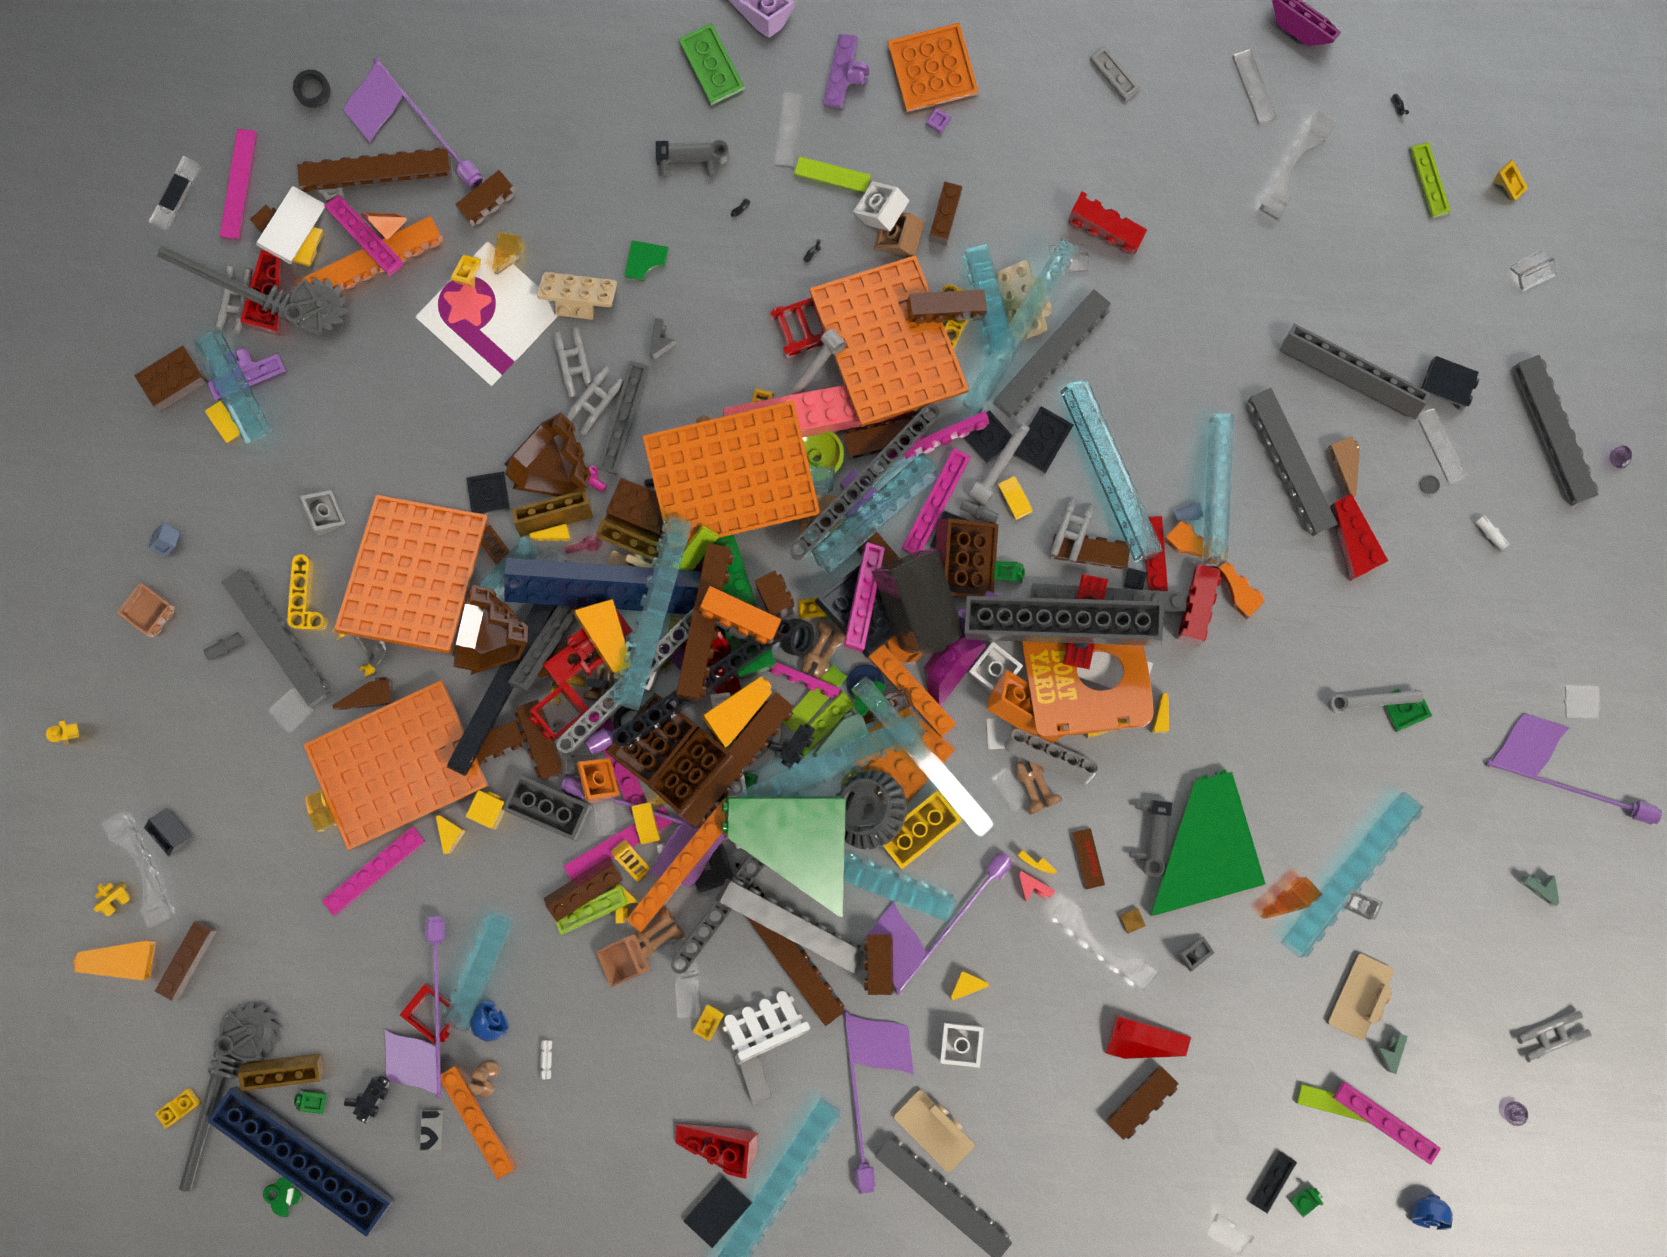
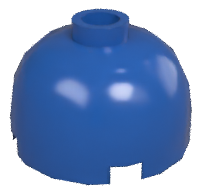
M484 1001L478 1005L470 1016L472 1034L486 1042L500 1039L507 1033L506 1030L509 1028L508 1021L502 1010L498 1013L494 1008L496 1005L490 1001Z
M1430 1194L1427 1198L1418 1200L1414 1205L1412 1222L1424 1228L1430 1229V1226H1437V1230H1448L1452 1228L1453 1213L1450 1206L1445 1201L1440 1200V1196Z

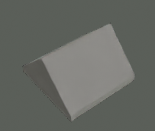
M332 490L299 497L312 531L319 537L346 525Z

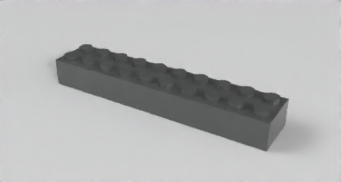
M967 596L965 636L966 639L1162 646L1164 602Z

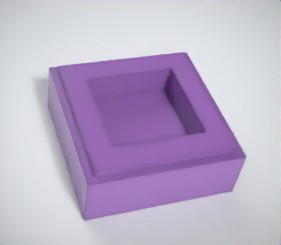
M935 107L926 121V125L942 134L950 122L951 116Z

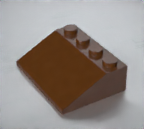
M950 518L937 520L932 596L967 599V596H985L986 591L994 593V571L999 524Z
M653 692L634 718L663 698ZM668 703V710L675 709V707ZM658 711L651 715L652 721H657L660 718ZM680 712L631 746L623 748L613 743L606 753L649 786L700 727ZM642 722L637 723L635 726L636 732H641L644 728ZM626 733L621 734L619 737L620 743H624L628 739Z
M699 728L648 787L682 817L734 756L704 730Z

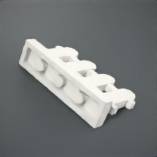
M780 991L775 997L777 1003L771 1005L769 1000L763 999L758 1004L760 1010L754 1013L752 1008L745 1007L741 1011L742 1019L737 1021L733 1015L725 1017V1027L722 1030L724 1033L728 1031L734 1044L731 1046L732 1051L737 1050L738 1052L734 1057L737 1065L806 1034L810 1030L808 1022L801 1023L800 1020L803 1017L801 1014L797 1015L791 1003L794 1001L792 996L788 997L786 992ZM780 1008L786 1020L780 1023L774 1011ZM763 1016L768 1026V1029L765 1031L762 1030L757 1018ZM740 1025H746L751 1037L745 1039ZM789 1026L790 1029L784 1032L783 1028ZM771 1034L772 1038L767 1040L766 1036ZM752 1042L755 1043V1046L749 1047L748 1045Z

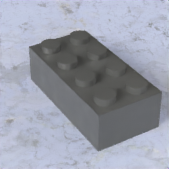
M518 774L502 810L573 841H577L592 805Z

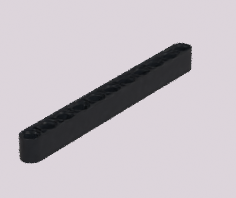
M534 604L524 621L528 626V640L520 659L500 665L455 748L447 768L463 776L467 775L514 688L510 686L508 681L558 605Z
M781 619L771 644L759 643L754 637L712 665L709 678H705L709 681L706 694L791 638L795 632L793 624L787 619ZM784 624L790 626V630L787 633L780 632V628ZM752 646L757 647L755 655L748 654V649ZM735 657L741 658L739 666L732 665V660ZM719 668L725 669V674L722 677H716V671ZM675 690L617 729L613 734V741L616 745L627 748L696 701L677 698V690ZM670 701H676V707L673 710H668L667 708ZM658 711L660 718L657 721H652L651 715ZM642 722L644 725L643 730L636 732V724ZM626 733L628 736L627 741L620 743V735Z

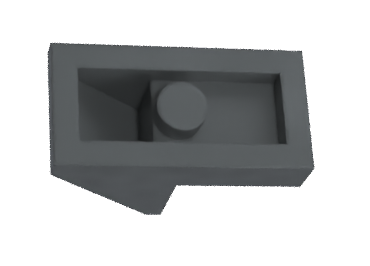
M655 318L649 353L650 358L653 360L676 345L674 339L662 338V336H666L667 326L664 325L663 319Z
M1203 936L1178 954L1191 972L1215 952Z

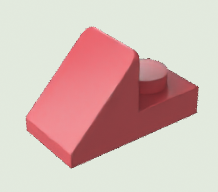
M1022 871L1018 873L1025 901L1028 900L1033 889H1036L1035 893L1044 899L1047 896H1053L1055 890Z

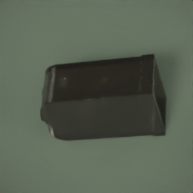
M938 549L918 550L871 571L899 646L907 653H939L946 650V646L956 642L962 635V624L940 561L941 557Z

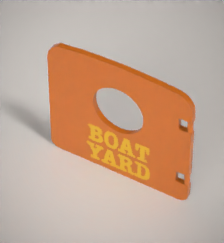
M1022 641L1036 732L1039 737L1052 738L1062 735L1140 728L1151 722L1154 714L1153 697L1143 645L1095 644L1094 652H1105L1113 655L1120 661L1124 672L1123 678L1118 685L1109 690L1098 691L1087 687L1081 682L1077 674V667L1063 665L1067 643ZM1117 719H1129V723L1118 724ZM1068 725L1069 730H1057V726Z

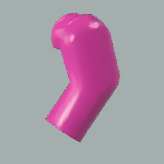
M591 465L589 466L591 476L588 485L603 493L607 485L599 480L597 467Z

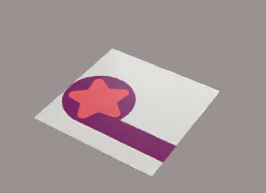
M487 241L473 256L481 259V266L475 275V287L460 285L450 280L415 317L487 383L493 386L558 316H556L555 301L538 299L537 292L539 287Z

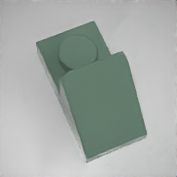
M1534 875L1522 877L1520 883L1550 906H1557L1559 904L1554 875H1549L1542 885V881Z
M1395 1033V1036H1392L1389 1042L1390 1051L1375 1046L1388 1072L1397 1074L1408 1036Z

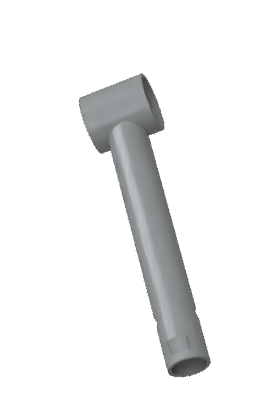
M830 329L821 337V341L824 344L786 396L802 393L830 355H836L845 348L846 342L834 329Z
M1023 423L1019 424L981 483L979 481L976 482L969 493L970 497L984 506L994 492L991 490L992 486L1030 430L1029 427Z
M1416 689L1409 692L1354 697L1337 694L1330 699L1329 708L1334 713H1341L1350 708L1405 703L1418 704L1423 702V694L1421 690ZM1335 699L1343 701L1342 709L1335 707Z

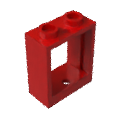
M565 681L529 711V719L535 726H540L543 730L541 732L548 741L551 740L554 743L589 710V707ZM562 693L579 715L555 734L537 712Z
M426 983L408 1003L400 1016L436 1045V1034L413 1016L429 993L435 997L434 988ZM438 992L439 1001L455 1013L440 1032V1042L444 1043L450 1036V1029L453 1026L456 1028L462 1021L461 1015L464 1012Z

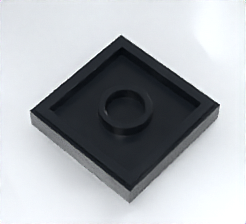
M990 410L986 412L989 424L984 429L971 431L969 435L963 437L985 463H988L1004 449L1011 436H1013Z
M504 471L466 478L471 512L485 514L510 509Z

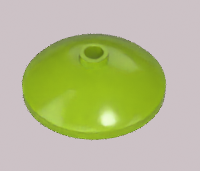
M832 431L803 437L813 482L826 480L836 474L844 460V448L839 437ZM815 457H819V458H820L819 461H814L813 459H814Z

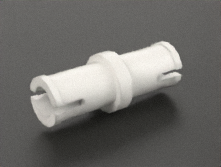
M1485 515L1475 523L1487 535L1486 538L1490 539L1498 547L1500 552L1511 544L1499 532L1500 529L1498 527L1495 528Z

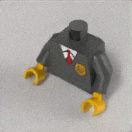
M338 633L339 637L336 639H340L344 637L346 634ZM352 636L369 659V663L360 666L359 671L365 670L364 677L374 674V667L385 656L386 648L384 641Z

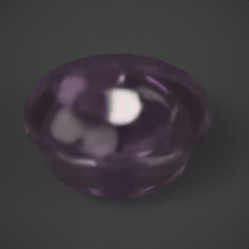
M1625 445L1615 447L1610 453V461L1616 468H1625L1631 462L1632 451Z
M1514 1101L1506 1105L1504 1116L1511 1125L1521 1126L1528 1120V1111L1522 1103Z

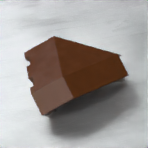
M561 412L542 422L504 463L507 467L505 475L514 482L513 489L562 496L581 491L588 486L591 472L589 467H585L582 459L585 455L580 442H577L574 436L576 432L575 426Z
M472 585L466 598L453 652V667L471 670L470 675L520 659L528 640V626L514 616L515 612L505 602L502 603L496 597L497 594L492 588Z

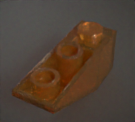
M1297 877L1290 884L1292 887L1288 891L1283 890L1276 897L1278 900L1273 905L1269 903L1262 910L1264 913L1260 917L1267 919L1308 908L1322 893L1307 877Z

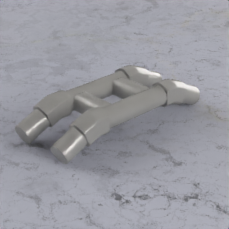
M227 265L225 276L233 280L234 266ZM245 268L243 284L250 287L253 269ZM224 288L214 329L221 331L227 319V312L235 313L237 317L233 332L240 334L243 327L240 319L247 298L241 296L239 307L229 305L230 295L238 294Z
M578 327L572 328L575 348L565 350L561 333L555 332L553 334L569 397L576 396L571 375L582 373L586 389L592 382ZM578 355L580 365L569 368L567 357Z
M603 367L566 415L572 422L581 408L591 414L579 430L583 435H586L623 386L624 380L619 378L608 393L598 387L610 372L607 367ZM592 393H595L602 399L596 408L587 402Z
M1070 498L1050 554L1058 556L1065 537L1075 541L1069 560L1076 562L1095 506L1088 504L1085 514L1081 518L1072 515L1077 500ZM1069 522L1080 525L1078 534L1067 530Z
M1581 1010L1564 1015L1518 1036L1517 1041L1519 1044L1539 1037L1543 1046L1525 1056L1526 1061L1530 1063L1571 1043L1591 1037L1592 1034L1589 1029L1567 1035L1563 1026L1584 1018ZM1556 1028L1560 1040L1550 1044L1546 1032Z

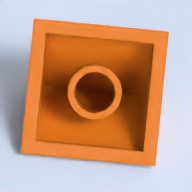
M361 212V216L368 224L387 240L406 222V217L399 213Z
M610 758L577 762L586 801L595 803L619 796Z

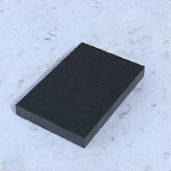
M1041 406L1029 426L1030 430L1021 441L1013 456L1045 474L1074 424Z
M722 1176L683 1222L713 1248L748 1209L752 1201L726 1177Z

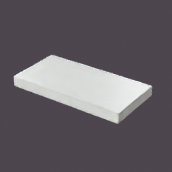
M292 186L256 245L291 264L325 210L324 205L326 204Z
M1105 652L1093 653L1090 670L1077 667L1079 679L1107 689L1118 685L1124 674L1120 661L1113 655ZM1147 661L1150 675L1153 663Z

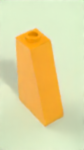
M613 599L573 610L574 616L609 671L616 672L617 675L627 673V668L632 667Z
M762 676L756 678L701 715L719 744L724 748L730 745L771 695L772 691L770 688L772 686L766 678L763 679Z
M141 941L77 952L73 960L74 972L150 980L156 941Z

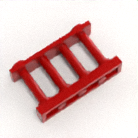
M811 297L786 307L778 306L770 312L771 321L778 319L787 342L786 346L783 347L786 358L824 345L821 337L825 332ZM811 306L815 310L822 329L821 333L817 335L811 334L802 311ZM794 312L804 334L803 340L798 342L793 340L785 319L786 315Z

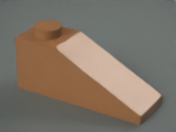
M1349 437L1331 444L1327 449L1346 496L1352 494L1355 497L1360 447L1353 437Z

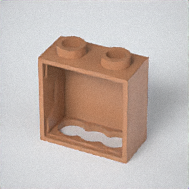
M140 582L118 610L117 614L146 636L153 638V636L161 632L164 622L171 619L174 615L176 607L150 587Z
M635 934L596 951L598 960L611 988L651 970Z

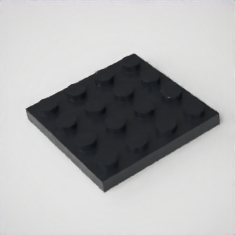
M860 565L814 601L845 635ZM878 579L865 648L862 651L866 658L915 619V616L880 579Z

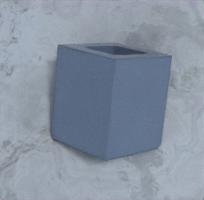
M163 522L153 532L148 548L166 557L175 548L180 532Z

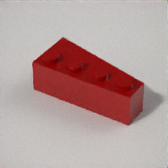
M1081 191L1068 220L1071 226L1087 231L1092 237H1100L1104 239L1105 243L1111 246L1116 245L1127 254H1136L1147 229L1127 217L1121 219L1117 211L1113 209L1106 210L1101 205L1102 202L1094 199V201L1086 198L1087 194Z
M261 250L250 288L269 295L273 286L276 285L278 286L277 291L280 292L282 290V259L265 250ZM246 299L240 319L242 325L280 336L281 318H278V313L276 312L272 315L270 309L264 311L260 304Z
M1350 494L1334 502L1330 509L1338 524L1335 527L1338 531L1340 547L1343 550L1345 566L1348 569L1349 581H1352L1387 563L1389 560L1353 495Z
M1202 564L1195 566L1186 600V612L1182 615L1177 640L1195 645L1205 642L1208 634V624L1213 614L1211 612L1212 606L1217 599L1216 587H1219L1222 575H1219L1220 569Z

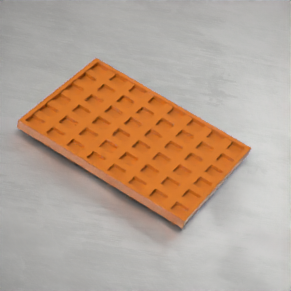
M916 255L809 288L824 332L834 329L846 342L845 348L840 353L834 355L861 427L969 392V387L943 322L909 323L907 308L909 294L930 292Z
M794 400L642 436L670 549L687 545L702 525L716 532L720 538L820 514Z
M376 495L336 621L335 633L450 654L487 525L488 515Z
M443 680L303 744L347 850H352L488 787L477 758L466 776L447 768V764L465 730Z

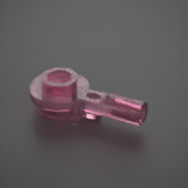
M595 535L588 536L579 541L578 544L565 546V553L569 554L583 549L597 551L602 546V541L595 537Z

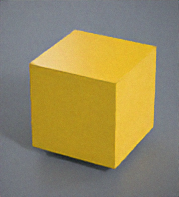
M478 790L465 817L496 830L505 813L502 810L505 802L501 800L502 797L488 791L485 793Z

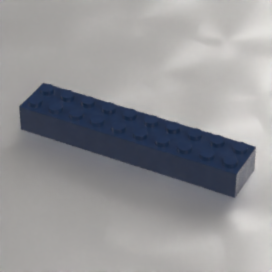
M506 558L504 602L587 607L613 599L615 609L688 614L695 606L701 571Z
M237 1086L229 1089L207 1120L209 1124L366 1237L372 1234L395 1201L250 1095L241 1091Z

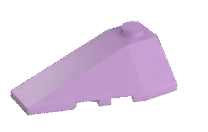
M729 0L756 30L768 38L783 28L795 6V2L792 0Z

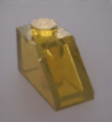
M498 232L492 266L494 274H500L520 260V255L525 250V242L522 241L521 235Z
M322 790L305 797L308 815L315 832H323L337 825Z

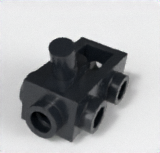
M800 724L790 741L785 739L783 744L771 743L770 750L781 752L779 757L782 759L781 763L791 769L793 764H799L804 756L801 753L804 747L809 748L815 739L812 735L816 729L808 724L804 726Z
M381 1075L373 1077L363 1094L359 1093L356 1099L345 1098L344 1106L355 1107L353 1114L357 1116L356 1119L367 1123L371 1117L375 1118L380 1109L378 1104L387 1097L390 1091L387 1089L390 1080Z

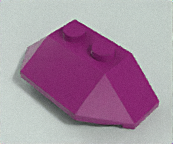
M1272 0L1278 25L1285 32L1290 33L1299 42L1307 46L1333 43L1341 34V31L1336 29V26L1328 18L1302 0Z
M965 635L947 636L924 666L927 692L940 706L944 704L986 647L982 640L966 639Z

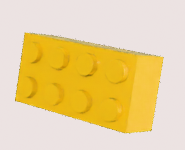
M937 790L906 815L900 832L883 848L902 870L958 825L962 819L939 790Z

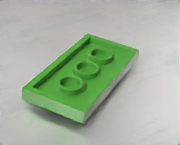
M712 23L679 38V43L711 105L745 90Z

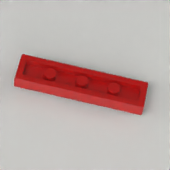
M1162 516L1143 517L1148 590L1168 591Z

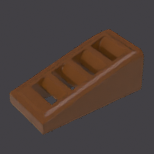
M489 525L485 528L484 535L489 532L492 535L484 541L482 540L481 545L494 563L499 566L506 561V558H510L513 554L492 526ZM495 537L496 540L487 546L486 543ZM499 543L500 546L491 552L490 549ZM502 549L505 550V551H504L503 553H501L499 556H497V557L494 556V555H495L496 553H498L500 550H502Z

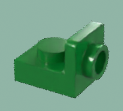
M995 561V581L1022 583V579L1025 577L1023 564Z
M299 1089V1093L294 1098V1106L300 1112L323 1114L327 1094Z
M1309 1186L1289 1200L1302 1217H1305L1318 1205H1324L1321 1200L1323 1198L1321 1193L1316 1188L1312 1189Z

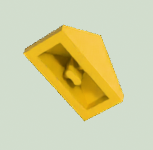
M436 816L443 854H451L466 830L444 816Z
M961 971L950 997L953 1001L989 987L986 981Z

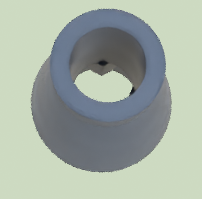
M1193 502L1175 510L1177 522L1200 520L1199 518L1204 517L1200 502Z

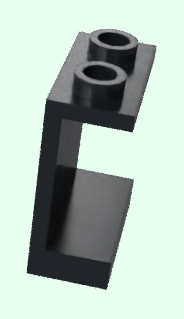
M1435 356L1430 362L1421 389L1429 392L1431 395L1459 405L1458 410L1462 411L1465 407H1469L1472 402L1473 396H1471V393L1479 383L1477 378L1479 372Z

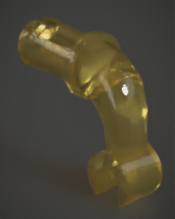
M574 675L567 680V683L570 686L585 687L586 676ZM555 681L552 683L550 694L559 687ZM558 695L555 698L557 701L556 706L561 704V698Z

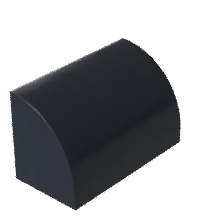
M168 808L149 818L144 827L168 857L183 847L192 837Z

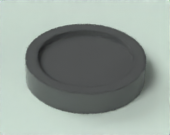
M1428 475L1421 480L1420 488L1425 494L1432 495L1439 490L1440 482L1435 476Z

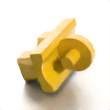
M65 720L59 721V726H51L47 729L46 737L52 743L62 740L63 745L69 744V739L79 738L77 723L66 725Z
M111 882L106 886L99 883L97 885L99 891L94 895L97 899L101 896L104 897L95 903L93 909L96 913L101 911V913L109 917L116 911L111 901L116 898L121 905L128 902L131 896L126 890L127 885L122 882L109 891L114 887Z

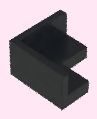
M724 844L719 845L709 860L711 869L703 871L695 882L697 894L721 887L726 878L731 880L734 876Z

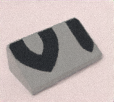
M423 1109L421 1111L420 1151L442 1150L444 1110Z

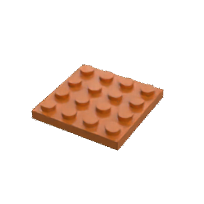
M960 23L888 40L887 44L906 113L979 93Z
M907 708L879 719L869 730L870 734L864 736L847 757L864 772H867V770L881 771L892 776L903 788L908 804L955 749L914 712Z

